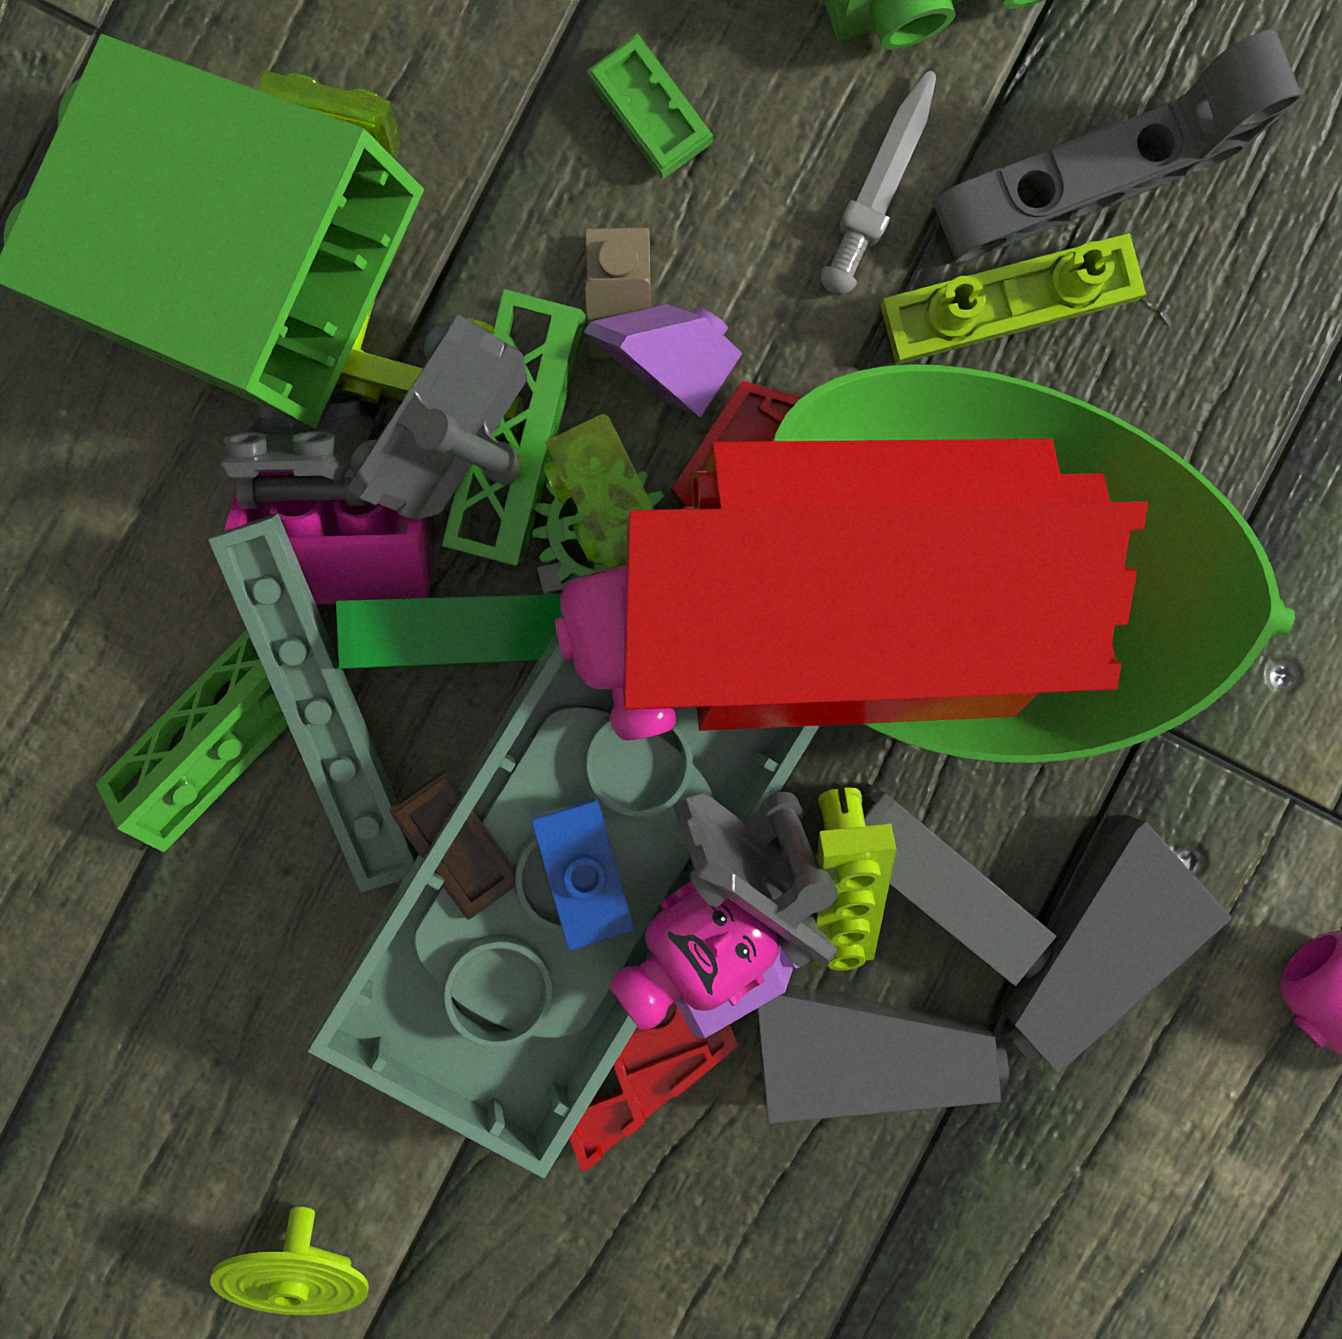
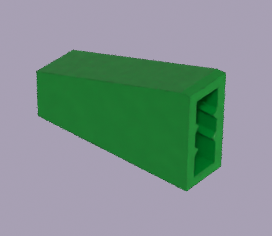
M561 594L336 601L339 669L538 661L556 632L555 619L562 618L560 608Z

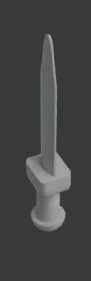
M928 71L923 75L898 108L857 201L850 200L839 224L840 231L844 234V237L832 264L824 266L821 271L822 284L832 294L843 295L853 290L857 284L853 276L866 247L873 246L880 240L889 223L890 218L885 213L927 123L936 81V75L933 71Z

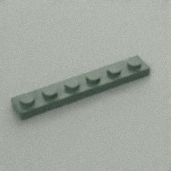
M276 513L216 533L208 541L360 893L404 880L419 853L389 813V808L398 803L345 673L343 669H339L338 656L279 514Z

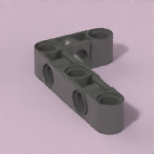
M1269 29L1256 33L1223 51L1202 72L1201 77L1194 85L1175 101L1060 144L1006 167H1001L972 178L941 193L933 200V205L955 262L969 261L1217 165L1242 151L1302 96L1277 31ZM1137 143H1145L1152 147L1157 154L1158 162L1145 159L1140 154ZM1027 187L1037 192L1041 198L1042 208H1032L1025 205L1018 196L1017 188Z

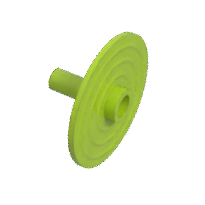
M294 1207L290 1209L283 1252H258L226 1259L214 1267L210 1278L213 1290L232 1303L268 1313L304 1316L332 1314L354 1308L367 1298L369 1284L360 1272L351 1267L349 1257L310 1246L315 1211L307 1207Z

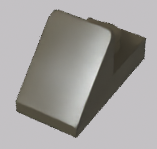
M649 227L586 229L587 279L585 280L587 326L591 321L651 308ZM588 337L590 360H615Z

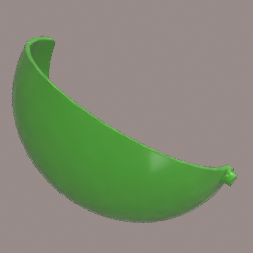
M942 365L883 366L837 377L814 388L798 400L789 410L776 431L773 441L1053 439L1060 474L1104 473L1110 502L1149 501L1144 530H1132L1129 536L1125 566L1133 567L1137 570L1128 625H1115L1113 650L1115 659L1122 664L1117 690L1039 693L1015 717L865 724L878 732L902 742L933 752L966 759L1011 763L1065 761L1123 749L1154 738L1186 722L1208 708L1231 689L1245 674L1271 637L1275 634L1285 636L1293 626L1295 619L1294 610L1285 607L1283 600L1280 599L1273 568L1264 548L1234 505L1199 471L1162 443L1120 418L1059 391L1025 380L963 367Z

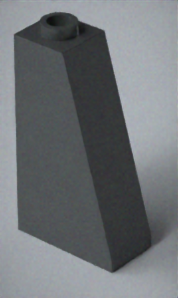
M868 783L861 791L863 800L861 804L865 825L892 824L897 850L890 884L1013 985L1016 986L1023 977L1031 978L1037 974L1048 961L1051 954V949L1048 946L1057 936L893 798Z
M1126 815L1117 823L1051 929V932L1057 937L1048 946L1051 949L1048 961L1033 977H1023L1019 981L1001 1010L1015 1026L1007 1034L1008 1038L1033 1065L1043 1057L1059 1074L1232 919L1228 912L1146 821Z
M787 985L785 993L756 1009L765 1108L769 1125L1001 1102L999 1080H1007L1009 1077L1007 1053L1003 1041H995L993 1034L982 1022Z

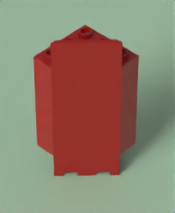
M1053 439L713 442L703 471H695L693 474L691 506H684L682 509L630 510L627 520L623 670L625 710L696 707L699 731L1007 718L1015 717L1039 693L1117 690L1122 664L1115 659L1112 645L1115 625H1128L1137 570L1133 567L1125 566L1129 536L1132 530H1144L1149 501L1110 502L1104 473L1060 474Z

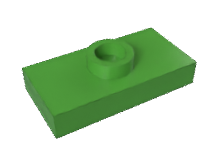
M638 33L587 70L588 81L662 180L713 143V134Z

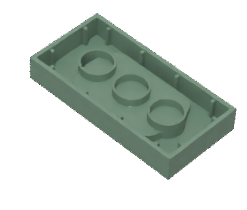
M557 631L459 790L462 796L438 831L424 858L420 854L418 855L313 1026L308 1052L544 1179L637 1027L609 988L611 980L622 968L640 966L652 957L645 942V933L650 921L663 911L660 906L662 901L691 881L690 873L694 870L688 850L681 843L675 832L674 825L678 822L673 805L701 793H706L740 820H747L760 810L762 802L767 797L780 792L819 726L699 731L697 708L685 707L676 708L677 717L672 730L647 738L629 741L622 740L611 727L610 712L614 705L611 689H594L583 683L576 673L572 659L564 660ZM596 797L599 801L635 931L569 951L530 816ZM473 809L514 866L515 887L470 920H467L442 886L444 878L434 871Z

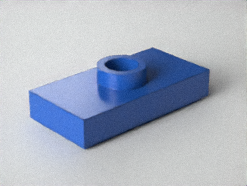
M593 797L530 816L568 950L572 951L635 931L598 799Z

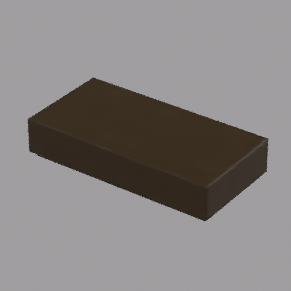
M443 770L389 808V813L422 858L429 851L432 841L452 808H455L462 794L448 773ZM472 809L434 871L444 878L442 886L467 920H470L515 887L514 866Z

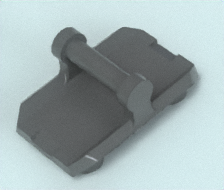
M457 314L452 324H441L429 333L424 344V353L429 360L378 440H369L361 444L354 451L350 461V468L355 474L347 487L350 492L364 501L388 507L414 520L440 514L472 464L481 467L487 478L502 485H509L515 482L521 476L524 469V457L521 451L510 444L497 441L493 433L527 381L524 356L515 347L460 314Z
M330 396L316 429L257 404L259 418L246 433L230 435L223 439L225 458L213 470V473L223 484L228 478H236V495L238 504L242 509H259L262 502L346 500L349 507L367 506L368 504L367 501L358 498L347 489L355 476L350 468L351 457L354 451L367 441L376 426L365 406L360 404L359 397ZM293 471L294 475L261 476L259 472Z
M790 792L774 793L762 802L759 811L745 821L740 820L706 793H701L675 803L673 807L678 822L674 825V829L679 840L689 852L694 867L690 877L700 896L713 907H718L727 899H730L775 931L780 947L797 966L802 967L814 959L826 968L836 955L838 949L830 943L828 936L818 929L813 913L830 907L835 902L838 892L829 872L820 869L801 824L803 809L797 797ZM775 837H777L782 851L770 843Z

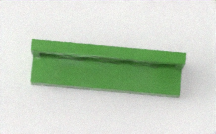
M504 289L493 335L516 349L517 347L510 337L516 308L551 317L545 344L524 356L527 383L533 392L529 409L509 421L503 416L498 424L499 427L493 432L495 438L504 434L509 444L521 451L524 457V469L521 476L510 484L504 506L497 492L508 485L500 483L492 485L483 473V469L472 464L455 490L442 546L518 566L526 562L533 535L532 530H534L538 515L534 508L536 503H541L587 315L578 308ZM542 357L537 378L535 379L527 365ZM526 421L520 443L512 429ZM476 476L483 491L470 498ZM486 498H489L501 518L496 545L461 536L467 509Z
M247 629L95 783L118 830L165 852L288 727L260 659L257 660L258 654ZM228 681H231L227 694L216 705H213L216 693ZM183 726H186L183 739L169 751L172 738ZM139 771H142L138 785L125 797L122 789Z

